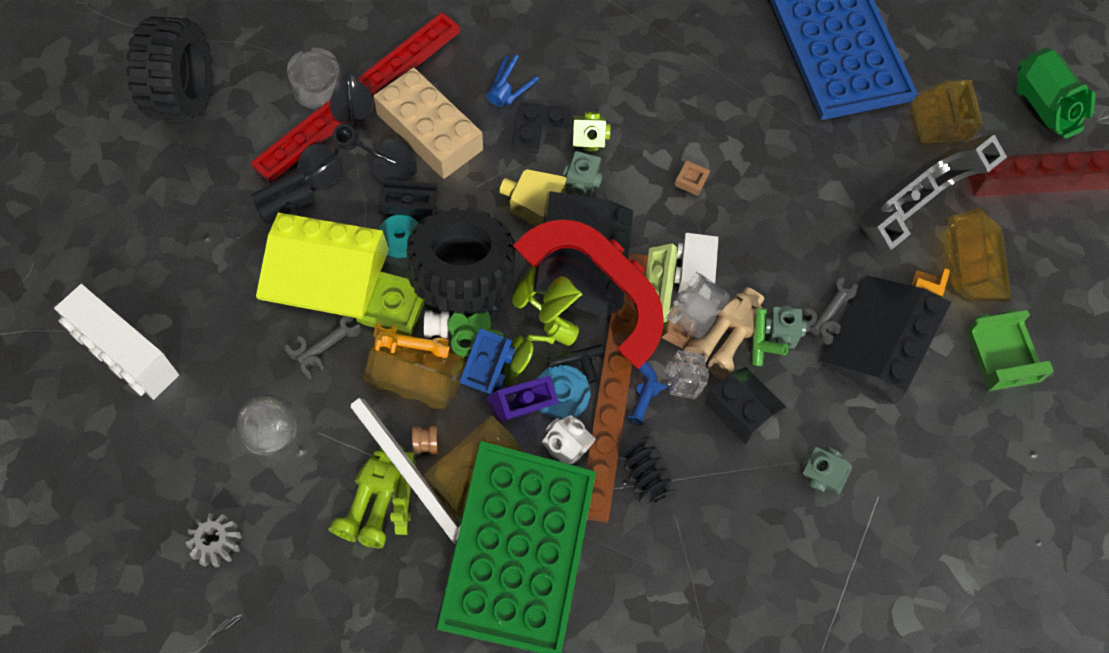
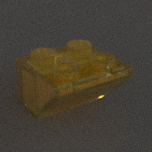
M972 80L945 81L919 94L912 100L921 143L971 141L983 124Z

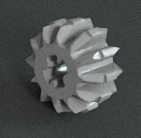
M209 513L207 522L196 519V523L199 526L197 530L188 529V534L194 537L185 542L186 546L192 549L190 557L194 560L199 559V563L204 567L210 562L214 567H219L221 558H224L227 562L232 560V557L229 555L230 551H240V547L234 543L242 539V535L235 531L238 525L234 521L228 522V517L224 514H221L216 519L214 514ZM217 537H219V540L217 542L212 541L211 543H209L211 538L216 539Z

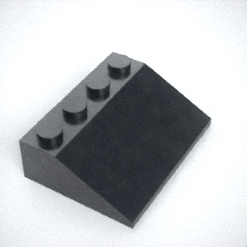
M553 191L547 193L543 223L554 220H572L586 224L601 233L608 241L612 238L617 241L624 249L621 254L628 259L633 210L611 200ZM571 248L556 250L536 267L534 292L544 295L553 281L563 276L568 278L582 293V296L570 306L602 318H606L623 308L625 293L588 256L579 250Z
M866 275L839 324L841 326L840 333H834L832 344H828L818 363L896 404L907 392L951 302L924 288Z

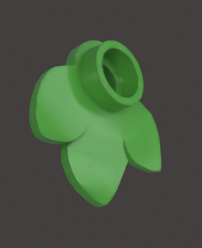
M488 311L487 313H476L468 319L463 314L454 313L448 323V329L453 336L451 340L452 350L457 356L463 358L469 357L479 329L502 337L504 336L500 331L491 330V320ZM463 342H468L471 344L470 347L463 348L460 345Z

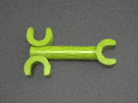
M405 452L416 467V460H414L415 454L412 452ZM402 474L398 498H393L394 512L391 513L390 518L391 522H394L396 535H409L408 521H411V514L408 512L411 486Z

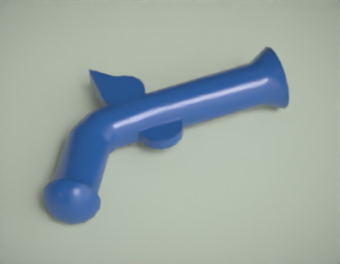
M647 361L639 368L646 381L644 384H638L636 387V391L640 395L633 413L627 417L631 423L636 425L644 424L643 417L651 397L657 396L661 390L668 388L667 385L657 382L656 372Z

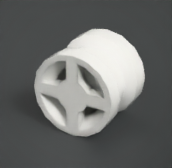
M425 310V338L440 336L441 338L448 339L449 311L433 313L431 310Z

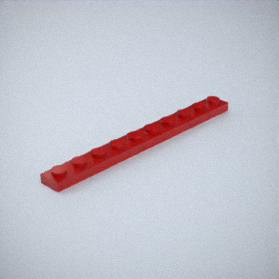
M441 12L358 77L357 80L367 87L373 97L409 70L416 68L459 34L460 26ZM330 100L250 162L252 168L268 183L276 180L296 164L300 155L307 147L321 144L333 134L334 129L338 125L344 123L337 121L330 111Z

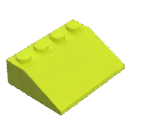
M278 213L267 238L256 294L257 299L363 319L379 272H381L389 251L383 231Z

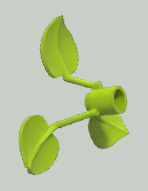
M530 266L527 273L518 281L512 295L513 305L520 309L529 301L539 309V319L545 323L544 330L548 336L528 335L524 338L518 335L512 341L510 346L515 347L510 364L504 362L502 366V374L505 375L504 382L507 386L511 387L513 380L520 375L529 363L533 354L532 341H545L553 344L556 340L566 346H570L575 342L579 333L578 326L558 316L582 296V293L568 278L561 276L553 281L544 294V304L542 305L533 296L537 293L533 291L536 268Z

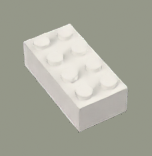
M82 284L54 307L61 316L58 322L69 331V334L81 345L84 344L99 361H104L114 374L128 382V385L140 396L146 393L154 400L179 376L158 348Z

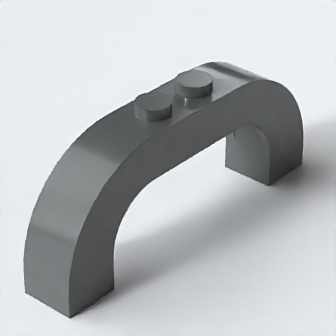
M995 134L965 142L937 156L874 203L860 219V226L872 246L880 251L892 250L911 235L904 223L908 217L951 184L971 175L989 172L1007 158Z

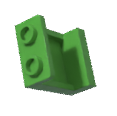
M1010 309L995 316L982 314L975 317L973 323L966 329L988 391L1042 382L1054 372L1050 361L1040 362L1025 326V320L1030 316L1028 310L1017 312L1016 309Z

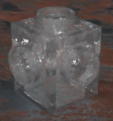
M677 350L672 360H668L665 366V377H668L670 395L697 399L708 383L709 369L705 364V355Z

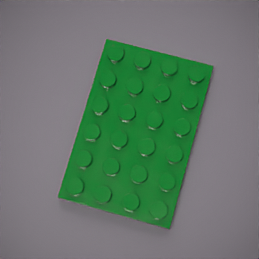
M480 441L476 449L435 630L535 653H562L596 471Z

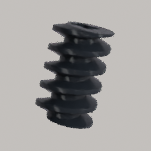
M649 436L630 443L620 452L618 457L620 461L626 462L624 470L631 473L629 481L637 483L634 486V491L637 494H642L639 497L641 504L661 502L673 496L677 491L676 489H666L672 480L671 478L661 479V476L667 470L666 468L656 469L655 466L662 459L661 457L651 458L650 455L656 451V447L646 448L645 445L651 440Z

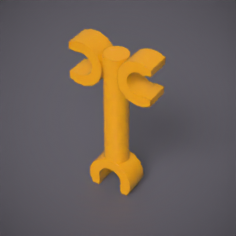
M376 323L373 336L375 337L374 349L379 351L380 347H387L390 349V353H395L396 347L402 346L431 351L435 356L442 358L448 357L450 349L448 339L434 338L429 340L396 334V326L392 325L391 329H385L381 327V323Z

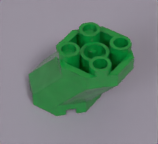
M1045 47L1031 53L1028 58L1022 59L1018 65L1017 95L1030 102L1046 126L1058 136L1067 139L1082 132L1086 126L1082 124L1084 119H1090L1094 113L1096 93L1087 89L1089 87L1080 82L1067 62L1053 49Z

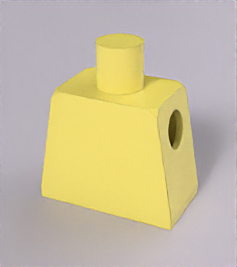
M527 169L523 171L518 182L504 178L500 187V193L511 197L510 211L512 214L534 226L543 224L547 193L549 191L566 193L567 178Z

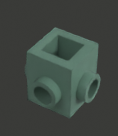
M575 151L571 165L566 164L563 176L567 178L566 192H570L573 195L592 197L594 188L599 189L603 174L599 173L601 157Z
M788 305L773 307L769 317H765L767 341L784 343L788 345V348L795 349L800 338L806 334V320H802V309H793V307Z
M815 447L813 453L809 452L802 463L803 475L809 480V486L821 492H824L827 488L839 495L852 470L850 462L841 458L842 454L830 447H825L824 450Z

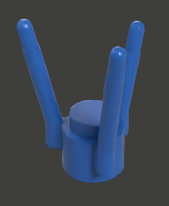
M518 54L514 55L505 71L509 56H504L495 78L486 92L487 99L495 106L502 107L504 104L510 106L515 98L539 80V77L535 76L511 94L512 87L506 79L519 58Z

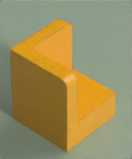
M944 268L938 277L916 271L911 286L927 289L943 297L950 270Z

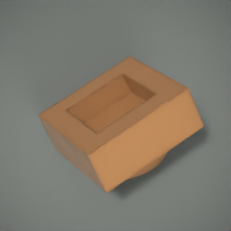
M686 160L675 181V186L699 196L711 170Z
M670 311L668 321L663 325L661 338L684 349L692 341L695 323Z

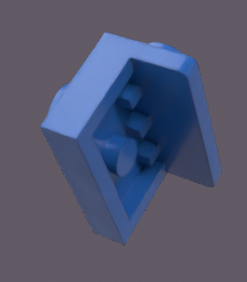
M479 329L459 383L490 395L493 393V390H500L505 375L500 373L504 362L510 364L515 351V347L510 346L512 340Z

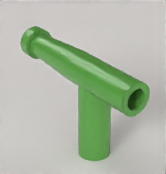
M755 308L756 320L753 335L752 365L762 366L764 352L786 355L788 353V345L765 341V314L767 309Z

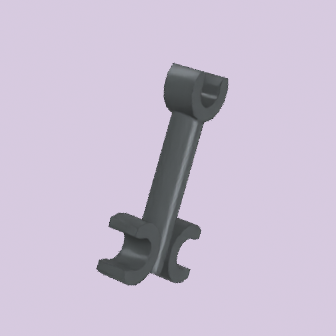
M843 277L837 281L836 294L818 318L813 310L808 308L804 310V317L810 320L806 321V332L811 331L815 335L820 334L821 341L829 345L833 342V336L827 332L832 331L839 334L841 328L839 323L830 321V319L844 300L852 299L857 292V284H854L851 289L843 288L845 281Z
M343 316L340 321V327L309 348L305 339L301 336L297 338L301 345L298 350L294 351L288 345L285 346L288 356L298 361L301 365V371L307 379L310 380L312 378L308 371L310 366L316 365L321 371L324 370L322 361L316 356L345 336L355 337L361 333L362 329L359 324L352 328L347 327L353 321V317Z

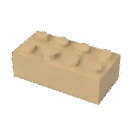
M412 68L373 96L377 115L443 179L483 150L482 131L415 68Z

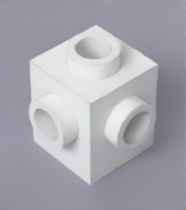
M570 415L564 419L556 418L546 428L548 434L541 443L548 449L551 456L562 463L571 465L584 456L596 439L585 429L584 424L580 420Z

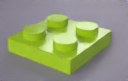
M379 272L363 319L356 318L357 323L375 328L376 323H381V327L385 329H391L393 325L397 327L396 334L412 336L425 298L421 299L414 292V288L411 287L409 279Z

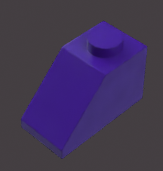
M550 375L497 390L486 397L495 425L526 416L559 403Z

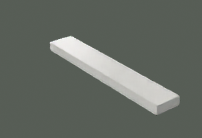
M358 398L351 404V408L455 544L459 523L364 399Z

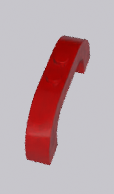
M554 220L532 228L513 245L515 250L534 268L552 252L563 248L576 249L588 256L632 300L636 308L637 321L635 328L617 350L636 369H639L649 359L662 335L664 321L662 304L655 288L642 274L645 269L635 259L629 261L621 253L624 249L613 238L608 241L601 233L586 224L572 220Z

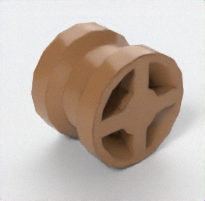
M437 424L430 425L428 428H421L419 425L412 427V444L415 455H420L422 452L438 454Z

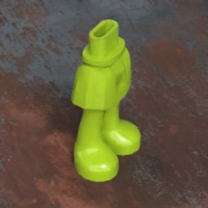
M381 447L368 458L354 480L358 488L348 514L345 518H334L328 528L331 533L350 542H356L358 538L362 545L371 548L384 547L386 535L382 531L383 521L391 498L398 497L401 473ZM373 493L377 496L366 525L360 531L368 502Z

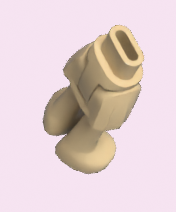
M746 287L742 294L738 293L735 297L726 301L715 312L717 320L708 333L701 339L691 341L684 348L685 356L697 365L705 364L716 344L727 330L731 334L711 358L708 369L711 374L720 380L725 379L730 373L734 372V353L744 338L753 337L756 320L755 308H762L760 305L764 301L763 295L752 288Z

